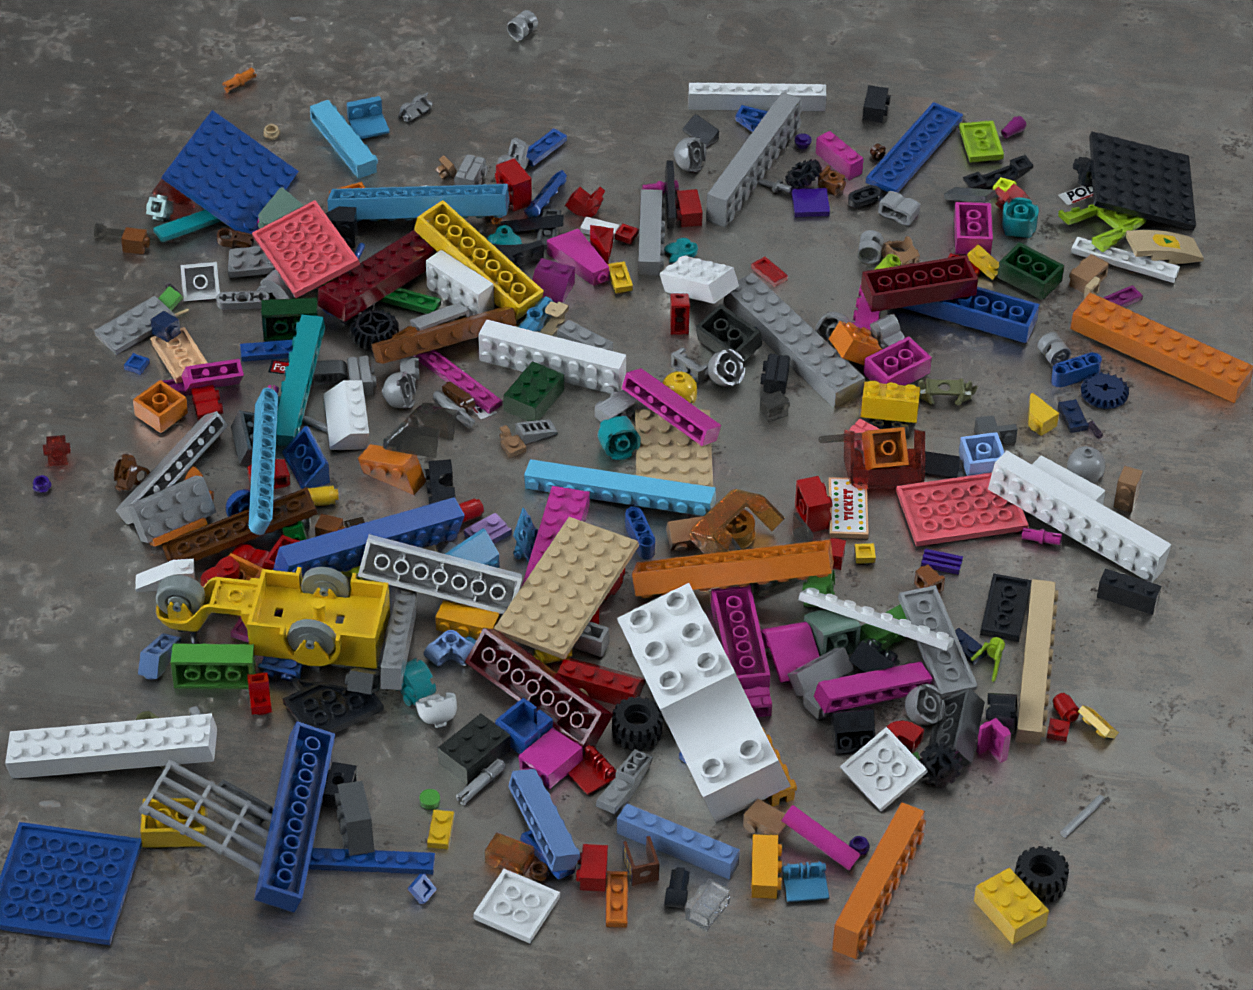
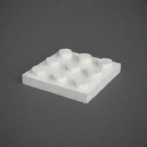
M887 727L840 766L841 770L880 812L927 773V769Z
M503 869L474 912L473 919L531 943L559 900L560 892Z

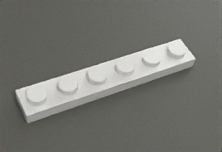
M1080 237L1076 238L1071 249L1073 254L1088 257L1092 254L1111 265L1174 283L1180 266L1159 260L1152 261L1151 258L1146 256L1135 257L1134 253L1115 247H1110L1106 251L1101 252L1091 243V240Z

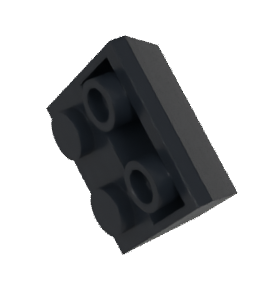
M338 206L325 213L348 246L355 248L358 236L357 208Z
M874 638L862 640L849 658L851 663L864 672L891 668L899 665L901 662L897 659L899 656L892 650L886 651L881 647L882 643Z
M872 708L830 712L831 733L836 754L857 752L876 736L874 710Z

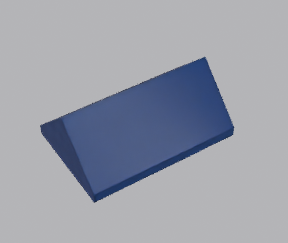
M305 426L282 451L301 489L306 487L315 488L330 483L329 464L309 427Z

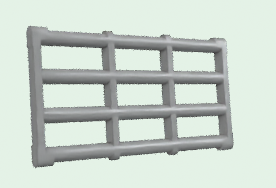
M170 759L138 812L146 816L149 815L179 831L183 836L185 834L217 851L219 855H224L259 875L260 864L226 846L232 840L263 856L264 847L235 833V830L240 825L267 840L269 831L246 820L243 816L246 811H249L271 823L272 814L252 804L251 801H246L214 784L215 782L208 781ZM169 770L204 787L205 791L202 796L167 778L166 775ZM162 784L196 802L194 810L157 791L159 786ZM211 791L243 808L241 813L237 815L206 798L208 793ZM152 798L189 817L185 825L148 806ZM201 805L234 822L231 830L197 813ZM192 820L225 836L223 844L189 828Z

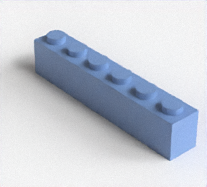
M536 769L512 771L508 787L551 871L575 869L580 858L579 849L576 848L572 841V836L568 833L564 820L561 819L556 805L553 804L549 792L545 789L542 778L539 777Z
M630 804L625 805L617 818V834L646 845V837L650 836L654 849L726 879H731L739 865L740 849Z

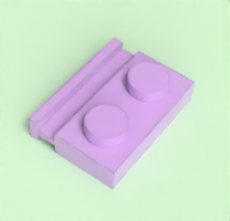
M496 513L464 529V535L469 538L484 528L494 544L512 535V529L508 528L507 524Z

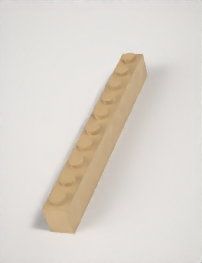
M1032 579L1016 732V742L1040 745L1041 737L1046 735V725H1043V722H1047L1048 710H1045L1044 706L1048 707L1049 694L1045 693L1050 690L1051 679H1047V676H1051L1052 664H1048V661H1052L1053 649H1050V646L1054 645L1055 634H1051V631H1055L1056 619H1052V616L1056 617L1057 605H1054V602H1057L1059 590H1055L1056 582Z

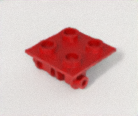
M591 745L585 748L583 760L568 772V775L587 795L614 780L617 771L595 746Z

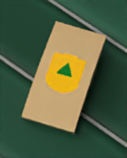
M1158 230L1126 231V238L1135 257L1150 256L1152 261L1167 260L1168 263L1173 265L1204 261L1192 237Z

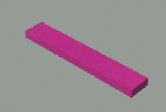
M436 350L414 355V358H418L421 364L445 382L450 381L463 391L469 393L474 399L475 404L488 414L503 405V400Z

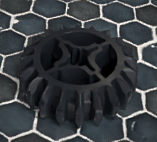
M368 309V312L362 311L361 315L357 314L350 324L351 339L359 348L364 347L365 351L372 349V344L392 339L393 335L399 332V323L395 315H391L390 312L385 313L384 309L381 311L377 309L375 311Z

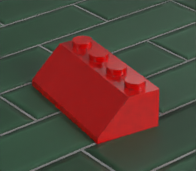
M574 658L564 659L557 672L558 675L576 688L584 689L590 698L613 705L620 704V701L623 699L628 700V697L637 698V696H640L646 683V679L643 677Z

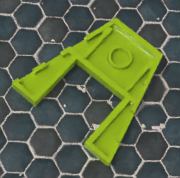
M1094 204L1089 205L1085 209L1075 207L1071 208V211L1068 212L1063 210L1058 212V217L1068 225L1097 215L1114 228L1092 237L1091 243L1101 252L1106 251L1126 237V231L1136 230L1147 221L1144 218L1096 207Z

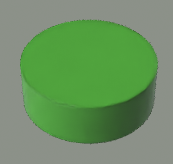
M434 789L422 791L419 796L421 807L427 810L437 808L440 804V794Z

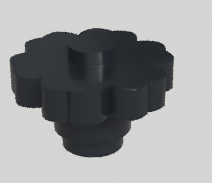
M1088 157L1075 159L1073 169L1079 174L1078 183L1084 187H1091V159Z

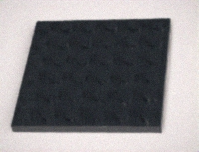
M1091 131L1089 142L1094 206L1194 231L1196 218L1190 158L1188 155Z

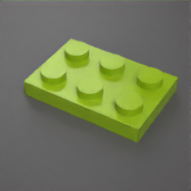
M993 120L959 123V131L969 162L1004 159V152Z

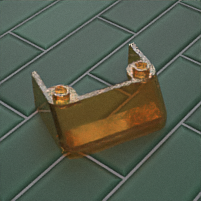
M733 489L690 529L689 537L704 554L727 552L726 548L730 545L732 537L725 527L746 507L771 532L785 517L763 495Z

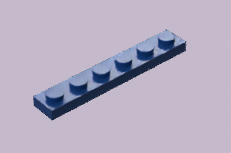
M312 848L308 869L404 874L424 873L433 875L435 853L375 850V852L350 856L348 849Z

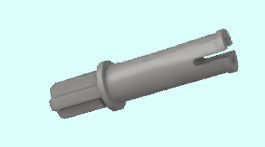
M437 390L433 394V400L449 412L455 421H460L468 428L475 424V420L466 413V410L462 407L460 408L441 390Z
M497 759L488 768L482 769L479 776L461 792L456 794V799L459 801L463 798L460 803L465 805L489 782L492 783L495 777L505 769L504 761Z

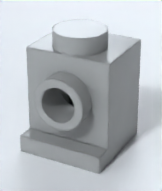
M418 358L400 359V372L407 371V375L411 374L416 387V379H419Z

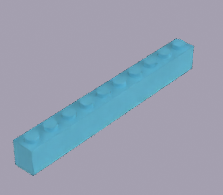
M530 459L524 474L525 489L550 492L552 486L588 491L590 492V499L711 517L716 503L715 487Z

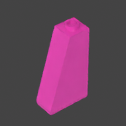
M579 229L547 240V254L561 264L575 267V274L591 285L595 286L609 280V266Z

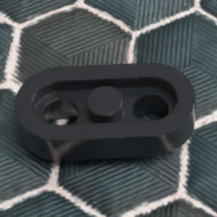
M869 185L852 191L848 195V203L854 208L874 203L880 199L881 189L875 185Z

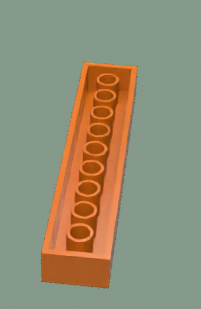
M1091 292L1073 313L1070 329L1232 403L1237 401L1251 382L1253 365Z
M829 539L636 562L632 578L635 597L649 598L653 594L663 596L688 583L692 590L708 591L713 587L726 589L730 585L745 587L750 585V583L756 582L758 584H767L773 580L786 582L791 578L804 580L808 579L809 576L827 577L832 573L834 560L831 540Z

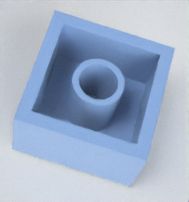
M997 432L960 437L959 455L967 476L991 473L995 462L1005 453Z

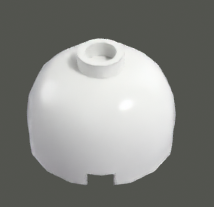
M450 692L446 693V697L440 696V694H433L419 699V702H415L419 717L427 724H434L435 727L446 726L447 721L451 720L457 711L456 695Z

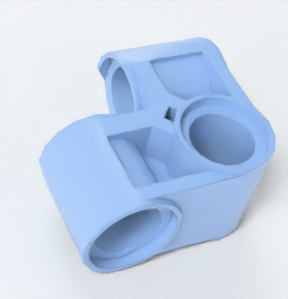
M447 630L425 648L424 656L437 666L443 665L450 659L465 666L467 665L465 660L474 644L466 640L458 632Z

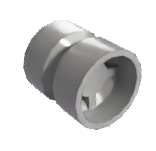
M524 10L508 22V33L513 39L520 41L538 27V20L531 11Z
M874 230L862 233L858 249L859 260L866 264H874L880 260L883 247L882 234Z
M1047 333L1038 342V349L1046 356V359L1052 366L1069 360L1071 350L1063 343L1057 333Z

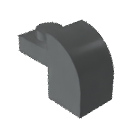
M994 415L976 417L975 435L997 432L1001 444L1016 443L1018 431L1016 424L997 426Z

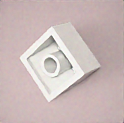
M217 262L180 265L184 302L216 299L220 293Z

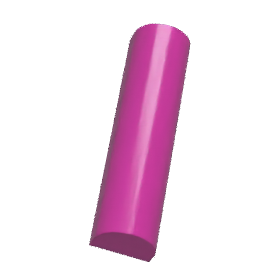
M794 805L790 807L781 820L848 871L851 870L860 857V853Z

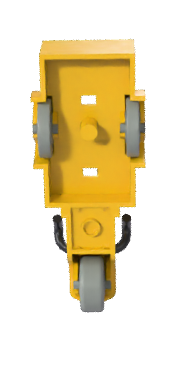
M297 567L296 573L262 569L260 579L251 578L249 581L214 577L204 587L198 581L188 576L171 575L159 583L155 597L157 603L156 614L159 620L167 627L178 632L190 631L191 644H200L198 639L200 629L211 612L240 615L248 631L249 644H254L255 655L292 659L308 666L337 664L377 669L390 617L389 583L358 580L357 573H352L349 583L345 575L328 567L312 568L304 574L303 578L301 567ZM283 610L282 617L274 616L275 612ZM337 616L344 617L343 624L336 623Z

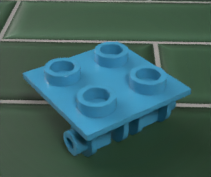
M522 508L513 534L516 540L513 555L516 559L526 557L529 562L538 529L534 526L525 508Z
M818 861L817 863H811V865H809V862H806V865H803L801 862L799 866L798 864L789 863L787 866H783L782 874L787 902L829 899L825 875L826 864Z

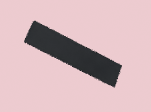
M564 214L501 221L497 224V228L507 225L512 228L513 232L562 227L564 224Z

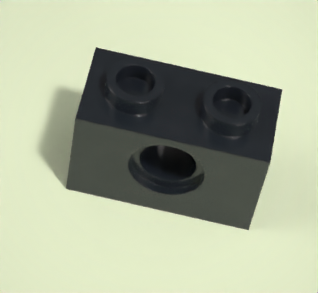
M332 762L330 770L328 769L323 793L324 807L338 809L335 801V793H338V784L357 782V765Z

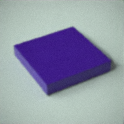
M827 188L792 189L791 194L795 217L830 216Z

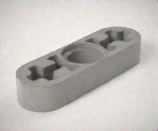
M265 291L222 292L216 297L217 307L222 310L261 309V299L270 300L269 294ZM247 299L246 302H240L239 300Z

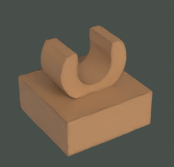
M443 155L438 159L441 165L436 168V171L443 180L448 175L454 179L457 170L454 164Z

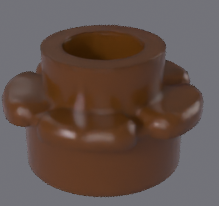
M879 143L875 144L870 149L872 159H882L885 156L886 147Z
M535 862L529 869L530 878L536 881H544L550 875V870L544 862Z

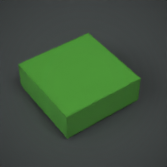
M169 286L158 299L172 311L184 297Z

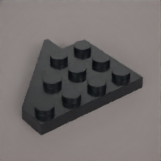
M299 678L292 679L293 685L298 692L283 698V704L296 722L298 721L332 733H337L384 711V705L375 693L354 692L347 690V687Z

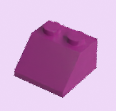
M541 258L535 268L532 280L544 290L542 298L546 296L555 303H564L575 284V267Z

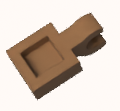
M507 425L499 427L502 432L499 434L502 439L501 447L509 458L526 452V445L518 435L512 436Z

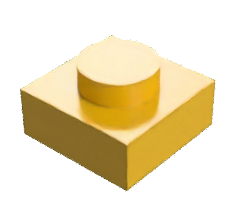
M874 543L854 545L856 563H875Z

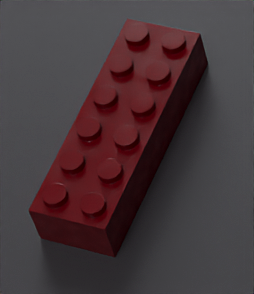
M967 255L863 271L861 289L871 312L975 296L978 285V278Z

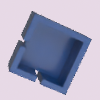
M523 697L497 718L495 724L510 734V747L521 754L553 728V719L540 709L537 711V707Z

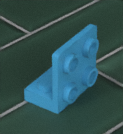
M380 96L347 102V119L356 135H359L361 139L390 133L382 114V100Z

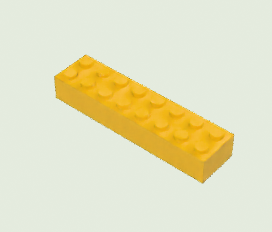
M444 200L417 217L414 231L437 252L440 250L446 252L494 284V303L499 308L504 306L513 308L516 321L527 314L528 309L535 307L542 298L544 290Z

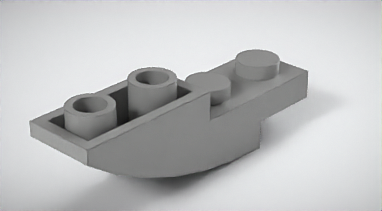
M634 750L616 771L615 779L597 799L596 807L613 814L619 808L623 809L640 785L653 757Z

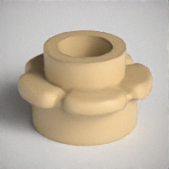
M275 124L265 126L263 131L264 137L269 140L276 139L280 135L278 126Z

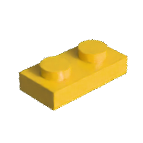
M979 244L967 254L969 260L991 280L998 276L999 262Z
M625 261L607 264L615 293L633 291V284Z
M1082 705L1078 710L1083 716L1082 720L1088 725H1093L1097 728L1096 733L1101 737L1115 739L1119 734L1093 708Z
M433 809L427 848L448 850L454 821V811Z

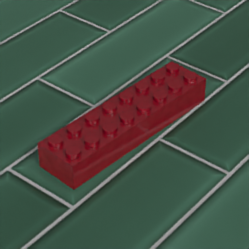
M413 230L362 261L359 266L318 288V307L346 322L394 292L397 288L402 287L426 271V260L436 254L437 251Z
M483 628L465 660V663L517 701L524 697L537 707V711L540 709L553 719V727L573 742L579 743L582 748H586L588 745L596 746L614 715L495 629Z

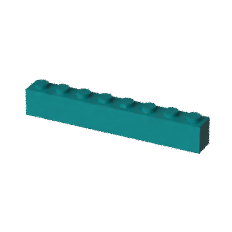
M301 315L300 322L296 324L297 334L292 340L293 350L289 352V366L285 367L286 378L281 383L282 394L278 396L276 446L287 447L300 432L325 331L324 318L321 316Z

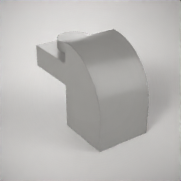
M513 138L508 154L500 156L497 164L515 158L525 170L529 162V158L526 157L529 145L518 138Z
M273 270L264 278L256 290L267 293L272 292L276 299L294 298V295L276 270Z

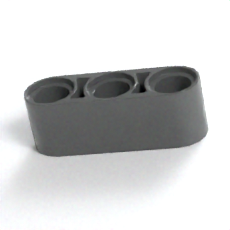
M343 360L317 361L311 386L336 385L343 380H348L347 363Z

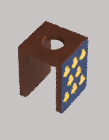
M650 836L646 837V854L649 863L638 866L634 865L627 841H623L622 857L632 886L659 880L660 863ZM644 871H651L647 876H640Z

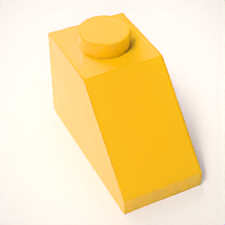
M1031 393L1028 407V426L1031 430L1043 436L1057 427L1059 413L1037 395Z

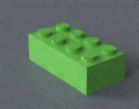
M173 644L171 670L174 688L249 689L247 675L256 674L254 644Z

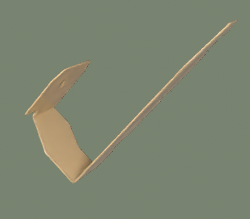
M551 301L545 308V313L552 315V317L539 333L552 336L558 329L556 326L564 322L565 314L569 311V305Z

